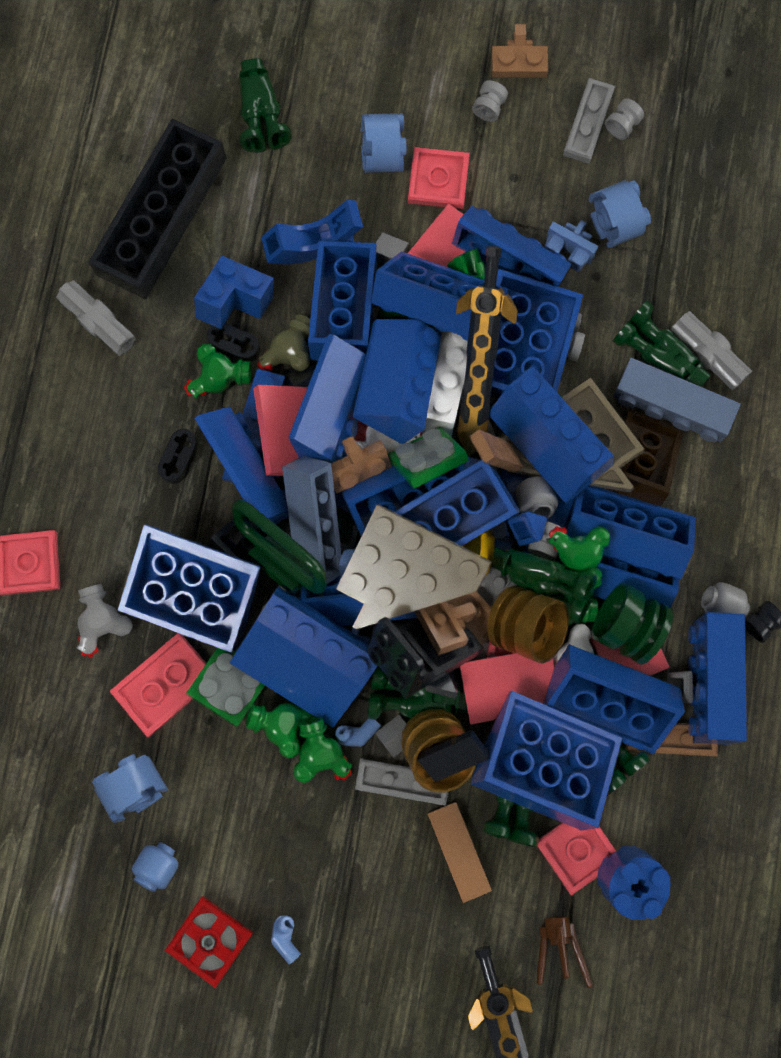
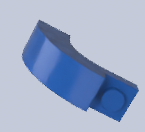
M346 200L329 215L316 222L304 225L276 224L261 237L268 263L298 264L317 259L318 241L354 242L353 235L363 228L356 201Z

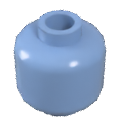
M161 842L158 843L157 847L146 845L132 866V873L135 875L133 881L152 892H155L156 889L166 888L179 866L178 861L173 857L175 850Z

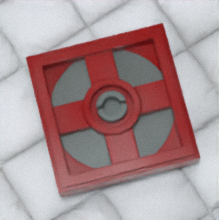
M202 896L164 951L212 987L216 988L254 932L205 896Z

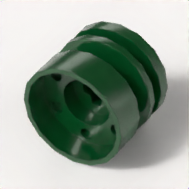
M621 583L609 593L602 603L593 623L592 637L613 650L619 648L620 654L628 658L630 657L634 662L641 665L645 664L657 654L670 632L673 623L672 608L661 603L659 604V601L656 599H646L644 593L627 583Z

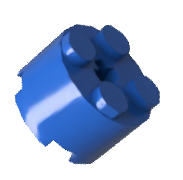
M636 846L620 847L621 850L614 852L610 857L606 856L598 869L597 882L603 896L621 915L631 920L654 919L661 915L662 908L670 896V876L661 864L645 850Z

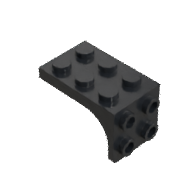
M383 617L378 621L367 652L372 663L379 666L388 677L390 685L406 699L478 656L484 647L470 630L465 627L464 632L468 637L466 646L438 655L418 618L397 629L387 617Z

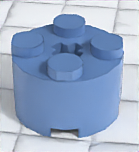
M403 114L362 115L361 156L363 170H365L364 173L404 171L403 155H406V138L401 137V131L404 130Z
M634 180L618 182L591 193L589 196V202H594L595 212L590 213L594 227L601 240L607 238L609 241L607 242L608 248L643 235L646 225L651 223L650 213L646 207H642L639 198L640 189Z
M132 754L118 763L119 768L112 773L105 772L92 781L95 786L94 790L113 823L125 820L123 814L128 811L129 813L136 811L138 814L162 797L160 792L168 791L150 757L142 755L136 758Z

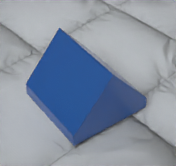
M528 511L506 519L519 546L534 543L543 538L547 517Z

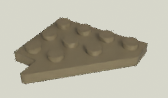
M589 378L561 397L614 456V465L589 486L631 492L634 490V486L620 468L642 454L644 448L594 381ZM506 435L501 438L510 442L524 466L515 474L542 477Z
M378 504L336 590L363 603L353 625V628L359 629L378 623L383 617L391 619L476 592L492 561Z

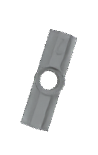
M74 280L66 282L59 289L56 298L77 317V321L94 337L98 336L118 356L127 353L132 348L136 340L134 335L115 319V315L99 299H93Z
M690 311L685 313L672 326L670 331L700 360L699 363L703 362L702 367L706 370L711 369L732 391L751 374L752 370L731 351V345L728 340L717 331L711 332Z

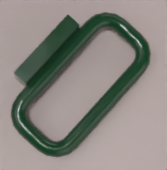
M236 500L233 503L232 513L235 525L255 545L248 552L249 560L261 566L260 569L292 596L302 586L315 594H321L325 591L327 586L325 570L311 553L247 501ZM246 517L268 535L263 537L249 524Z

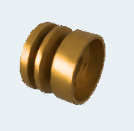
M515 585L507 587L499 594L490 611L487 626L488 638L492 645L512 653H518L520 656L541 664L546 663L558 653L563 645L569 624L568 609L564 602L542 594L538 595L533 591Z
M429 709L416 714L407 722L401 736L403 753L410 765L415 780L424 789L432 792H449L458 789L470 779L476 767L474 765L435 782L418 762L420 752L465 733L460 721L452 713L443 709Z

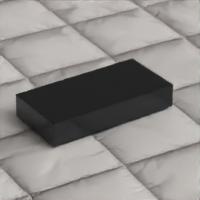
M473 730L422 751L418 755V762L435 782L489 759L488 749Z

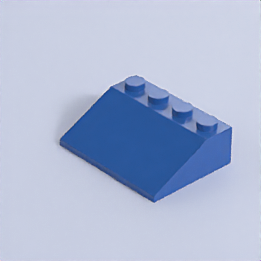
M499 269L496 285L508 288L507 294L510 295L518 313L515 324L504 316L501 319L491 397L499 398L508 385L532 365L552 388L558 392L583 294Z
M145 524L118 611L232 652L241 643L250 616L261 566Z
M279 586L230 661V664L315 717H322L324 723L332 728L365 686L377 667L372 663L367 652L368 642L295 596H292Z
M509 691L484 744L489 751V759L476 764L470 785L581 831L596 829L600 824L622 738L517 692Z

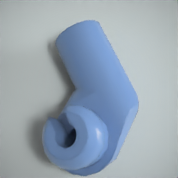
M367 719L361 727L341 725L336 729L335 737L344 746L361 747L367 743L381 725L372 719Z
M284 915L279 916L273 924L271 943L290 965L301 953L291 942L294 920L290 916Z

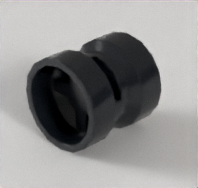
M765 601L758 607L756 614H749L745 618V628L757 641L764 643L771 637V631L781 629V611L773 603Z

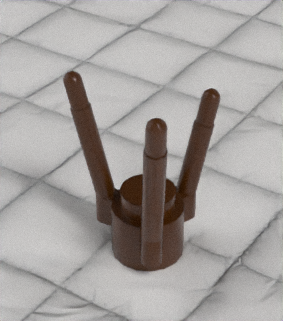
M569 916L544 918L545 926L540 927L541 941L537 984H543L548 939H550V945H558L563 977L565 979L570 977L565 944L569 943L570 938L586 986L592 988V981L575 934L574 923L570 924Z

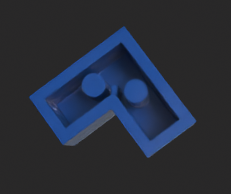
M221 255L194 297L195 318L219 329H222L234 308L261 319L273 299L274 278Z

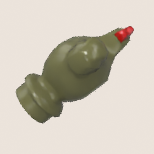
M296 315L294 320L290 321V329L278 333L272 339L269 349L259 358L258 367L264 371H271L273 367L282 363L291 365L296 371L302 372L307 369L311 364L309 345L306 341L309 337L310 318L304 315Z

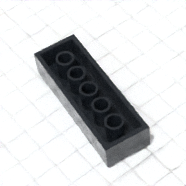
M171 119L88 262L96 276L145 300L148 298L227 159L221 141L177 120Z

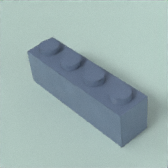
M630 358L613 395L623 406L640 408L652 418L666 419L673 422V426L680 430H692L699 433L700 437L706 441H718L720 443L728 436L741 403L633 358Z
M302 456L282 466L291 538L320 562L325 570L326 582L328 584L340 576L339 563L342 556L332 466L329 462Z

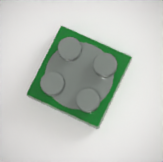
M441 427L428 430L423 436L409 443L401 444L396 450L388 453L390 463L413 489L469 460L466 451Z
M217 648L186 692V695L237 728L265 685L230 664L231 659L236 653L235 651L228 652Z

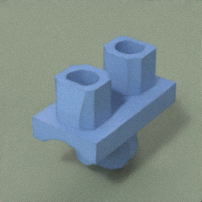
M581 220L577 227L567 222L565 227L553 221L549 227L544 248L550 252L560 253L563 249L571 255L567 262L572 264L570 268L577 272L586 263L591 264L598 245L590 242L593 235L584 231L587 222Z

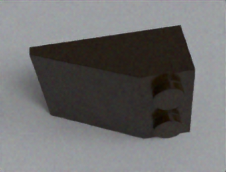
M628 409L624 423L644 448L642 454L620 468L634 486V490L631 492L613 489L606 490L662 506L670 493L683 430Z

